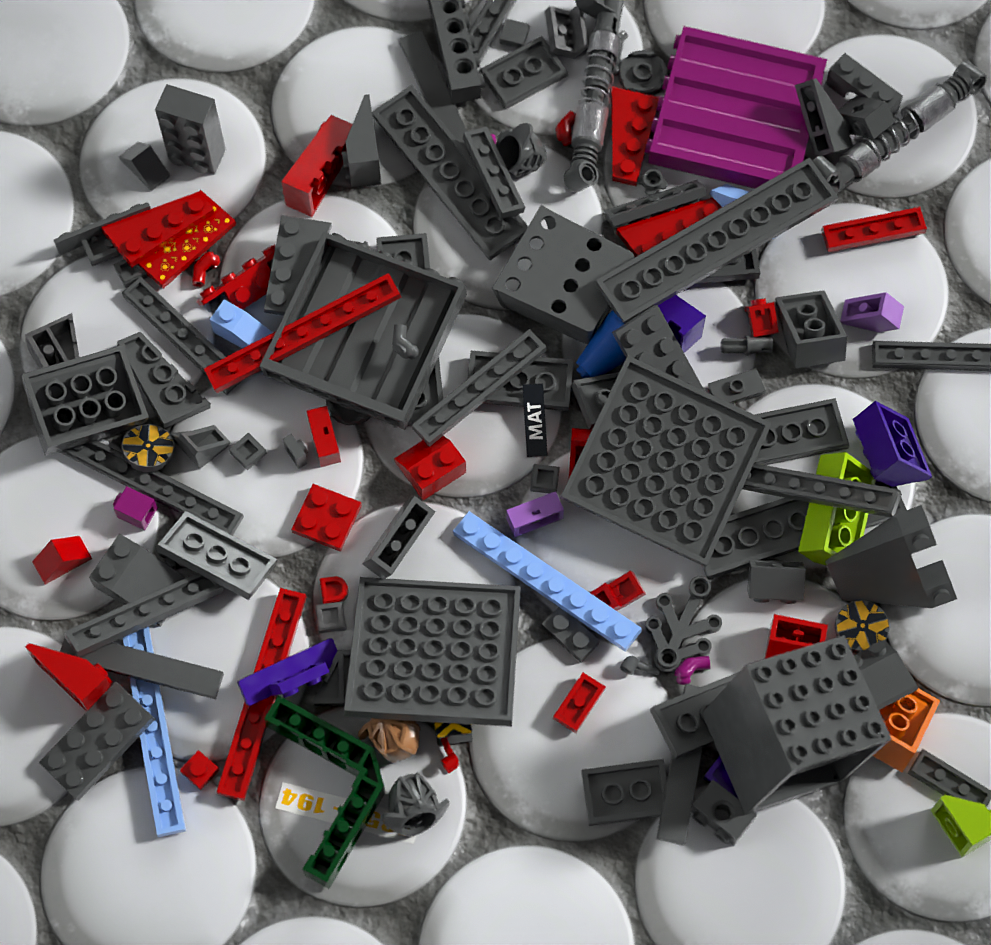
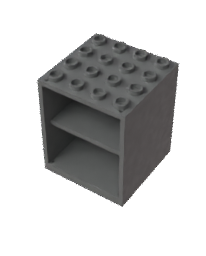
M844 635L745 665L702 712L745 815L841 784L892 739Z

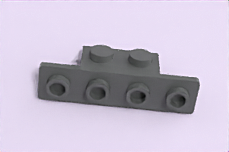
M149 203L136 204L129 210L111 214L104 220L88 223L81 229L61 234L58 238L54 239L58 253L61 255L83 246L92 266L121 255L103 234L101 227L150 210Z

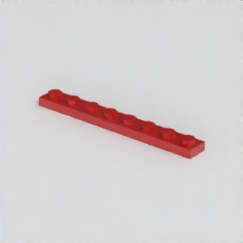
M387 273L285 326L281 333L282 336L278 339L275 346L276 349L269 359L278 362L402 298L390 274ZM276 331L204 368L216 393L261 371L260 364Z
M284 588L279 589L254 673L289 657L307 598L306 594ZM272 695L249 706L244 702L218 785V795L245 801L267 729L264 718L275 702L277 695Z

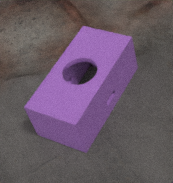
M556 491L506 510V519L514 538L559 521L564 516V509Z

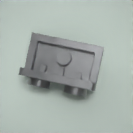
M577 5L571 11L549 6L545 10L550 53L572 59L576 58L588 47L583 11Z

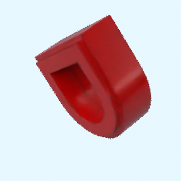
M337 576L319 578L323 604L344 602L346 600L348 586L344 579Z

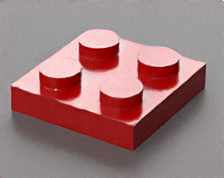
M312 484L293 524L292 533L341 552L362 504L360 501Z

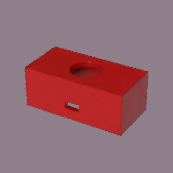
M327 406L307 410L308 421L320 466L324 467L340 463V453Z

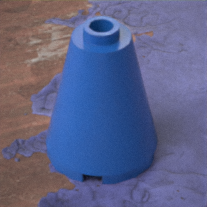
M613 310L607 314L576 361L579 367L575 370L583 379L604 375L623 364L626 360L612 334L614 330L624 323Z

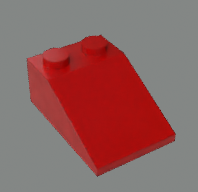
M31 643L25 646L34 662L86 712L111 687L110 684L113 681L107 676L108 673L98 663L93 666L87 659Z

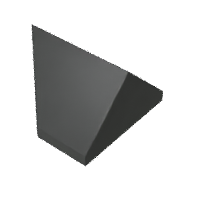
M215 425L193 431L169 433L173 437V441L199 469L225 450L231 443Z

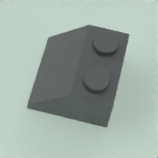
M884 640L874 643L869 648L854 655L878 710L918 690L917 684L897 651Z

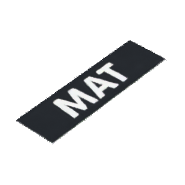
M543 383L522 385L527 457L548 456Z

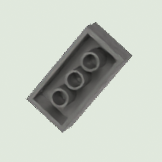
M166 84L155 112L168 159L178 166L186 165L193 167L201 173L209 172L215 174L226 150L215 99Z

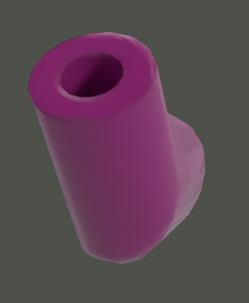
M709 656L684 659L675 670L676 682L679 685L689 684L691 682L690 676L694 671L709 670Z

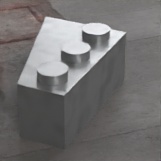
M72 313L25 334L28 350L39 369L79 358Z

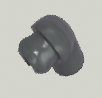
M403 324L394 325L392 342L394 351L402 358L415 359L418 356L419 350L416 345H412L406 339L407 326Z

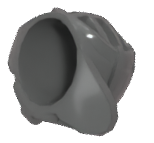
M522 123L513 130H503L498 135L496 147L508 172L512 173L515 177L537 171L545 162L546 149L533 132L531 124Z
M416 772V774L400 776L390 789L388 799L389 812L384 813L382 819L385 826L396 833L404 836H415L434 826L445 814L450 801L446 798L441 803H438L436 792L420 773ZM422 813V816L411 821L410 818Z

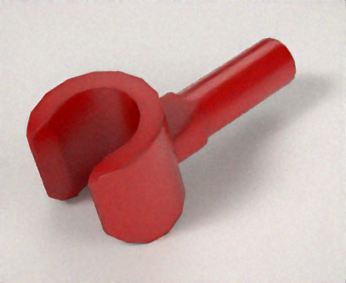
M440 738L447 755L440 761L445 770L450 773L458 768V757L451 749L448 738Z

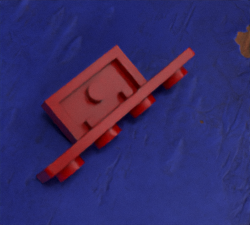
M273 244L263 250L264 256L258 260L252 258L241 265L243 270L237 274L231 272L221 279L222 284L215 289L213 286H210L200 293L201 298L197 300V303L205 305L221 293H224L231 304L243 310L266 295L271 273L267 262L273 259L276 245Z

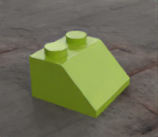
M944 795L939 798L930 810L961 857L966 856L991 840V809L988 810L985 804Z

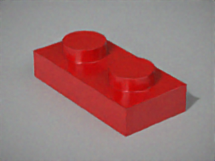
M582 672L554 714L553 719L574 733H577L605 691L606 686Z

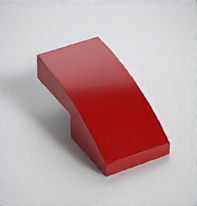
M631 570L609 584L604 583L590 592L616 611L646 595L637 577Z

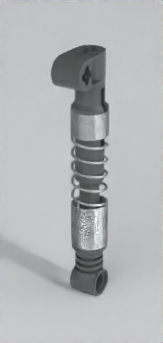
M575 0L577 7L581 11L596 19V25L589 38L586 57L589 65L584 68L587 76L582 79L585 87L580 90V93L586 98L578 101L579 106L576 111L571 147L573 148L570 169L564 174L565 185L571 192H580L594 185L599 178L596 160L598 153L601 152L605 136L609 112L607 106L611 101L609 95L612 93L611 84L614 82L613 73L616 71L615 62L618 60L621 42L619 27L624 0ZM605 97L608 98V103L606 105L603 103V99Z
M964 61L956 68L953 76L942 84L932 86L901 110L902 119L893 116V118L899 121L893 123L875 139L863 138V143L858 142L839 157V162L835 165L823 156L816 157L813 163L834 192L838 194L851 183L863 180V178L880 166L881 161H887L891 154L898 153L900 146H907L910 139L918 138L919 133H924L943 117L947 116L955 109L956 103L962 100V98L968 94L975 95L986 84L988 77L971 62ZM913 131L917 132L915 137H910L909 134Z

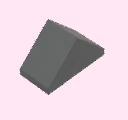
M137 142L119 156V159L150 191L170 177V173L150 145Z

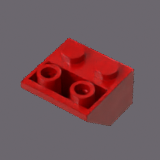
M774 614L770 624L764 659L825 641L828 625Z

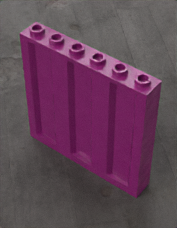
M683 26L681 35L676 34L673 49H677L676 55L670 56L668 69L671 70L670 76L665 75L662 90L666 91L665 96H660L656 111H660L659 118L654 117L651 132H654L653 139L648 138L645 153L649 154L648 164L755 189L803 162L809 133L795 85L815 78L822 84L827 59Z

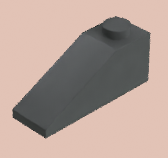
M817 78L795 85L815 157L852 147L853 144L846 121Z

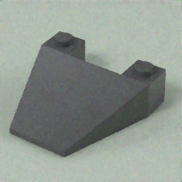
M922 505L895 514L826 560L827 567L841 600H866L878 604L934 608L957 600L943 560L918 569L913 561L911 554L937 545Z

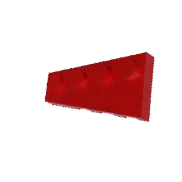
M198 191L101 227L103 234L132 268L215 213L214 208Z
M711 197L617 228L616 234L633 253L634 257H637L722 207Z

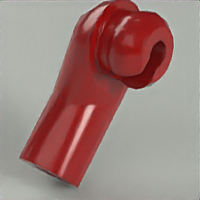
M207 252L194 264L192 285L196 287H203L205 285L206 270L209 267L216 268L220 264V257L213 254V252Z

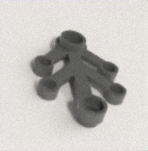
M696 576L691 580L689 585L691 596L679 621L672 606V597L667 593L658 595L656 606L659 610L663 611L672 633L669 644H667L661 631V620L656 616H651L646 620L645 629L648 633L652 634L658 649L654 656V662L656 667L663 672H673L680 665L681 660L697 654L706 656L711 651V642L706 638H700L696 644L679 649L682 640L706 631L715 633L721 629L722 619L715 614L708 616L706 620L689 625L700 600L705 599L711 590V583L704 576ZM701 586L704 588V592L697 593L694 588ZM660 599H667L669 604L666 606L661 605ZM716 620L719 625L711 627L709 621ZM656 622L659 627L652 629L649 627V623ZM704 643L708 646V649L702 651L698 645ZM670 656L673 661L668 664L662 658Z

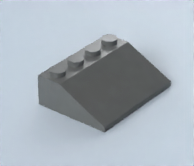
M123 345L21 375L44 455L131 430L139 425H145L149 418Z

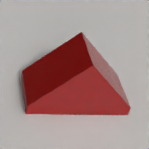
M80 536L50 540L32 562L46 585L90 561L92 557Z

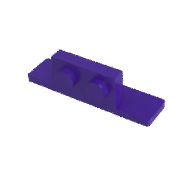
M328 638L238 680L237 684L246 705H253L272 695L283 694L284 698L299 692L298 687L303 684L312 686L321 682V676L329 673V668L338 651L334 640Z

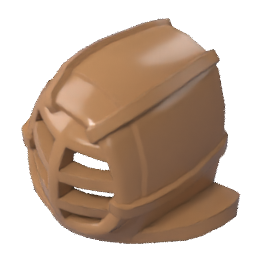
M372 718L371 721L367 722L359 730L357 736L361 741L369 736V740L372 741L379 753L386 760L395 763L417 753L420 726L416 721Z

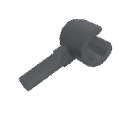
M635 656L626 657L620 666V669L629 675H633L636 668L655 675L660 673V669L641 663Z

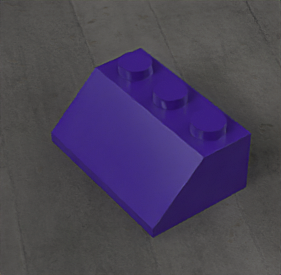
M874 401L852 419L856 428V436L864 448L863 454L869 461L871 475L876 481L894 487L926 481L932 478L909 418Z

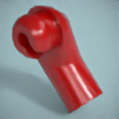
M569 111L555 127L557 140L561 141L564 146L571 144V127L574 125L576 117L573 111Z

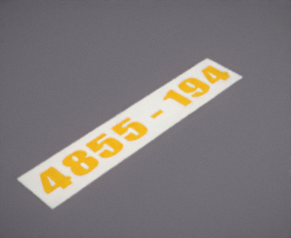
M283 782L275 809L333 823L338 815L337 809L339 806L344 805L347 798ZM376 808L364 829L365 832L414 844L416 835H400L386 827L382 815L389 812L388 809ZM413 816V817L410 818V819H411V821H413V820H416V819L419 818V817Z

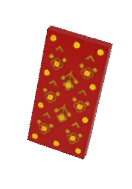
M202 190L199 192L214 208L215 214L138 263L147 275L163 289L236 225V220Z

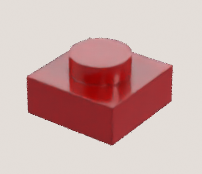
M199 750L180 769V772L200 790L219 771V768Z

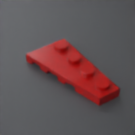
M612 87V181L637 186L645 157L647 141L650 138L653 119L657 112L659 97Z

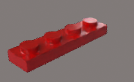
M916 207L824 225L821 231L827 251L833 252L925 234L927 227L921 208Z

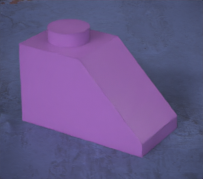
M887 292L845 299L840 322L844 325L878 333L900 329L904 306Z

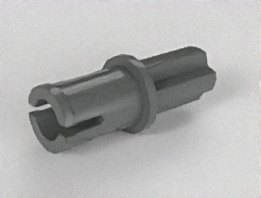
M746 335L745 338H723L720 343V349L722 353H745V356H749L750 353L772 354L773 340L772 337L750 338L749 335Z

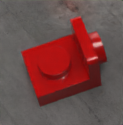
M766 298L751 300V305L744 307L745 312H748L752 337L779 333L774 302L766 303Z

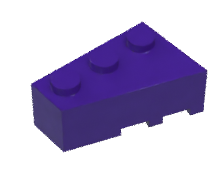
M677 295L658 305L685 353L702 338L706 315Z

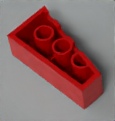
M330 115L326 122L321 124L318 133L281 181L286 206L313 217L343 166L342 152L347 151L346 139L352 123Z

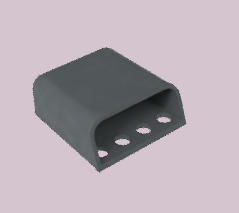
M540 205L493 285L492 290L503 308L512 310L577 341L588 344L612 309L595 285V281L632 260L634 255L631 251ZM544 219L546 221L548 229L543 228L541 225V222ZM538 238L543 241L544 244L541 249L535 250L530 247L529 243L532 239ZM528 259L532 264L528 270H521L517 265L519 260ZM510 279H515L520 285L517 290L511 291L506 288V282Z

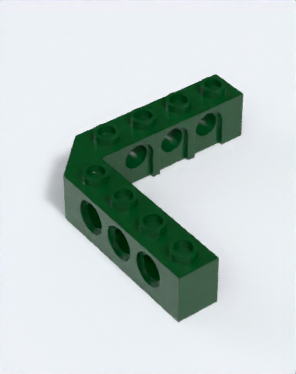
M278 695L264 718L267 728L356 776L351 786L352 791L344 805L339 806L337 809V817L329 830L324 831V839L315 854L310 855L303 867L305 876L330 889L386 793L376 753L372 746Z

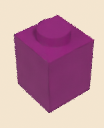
M127 486L123 493H119L113 503V509L117 518L144 531L158 509L153 498Z

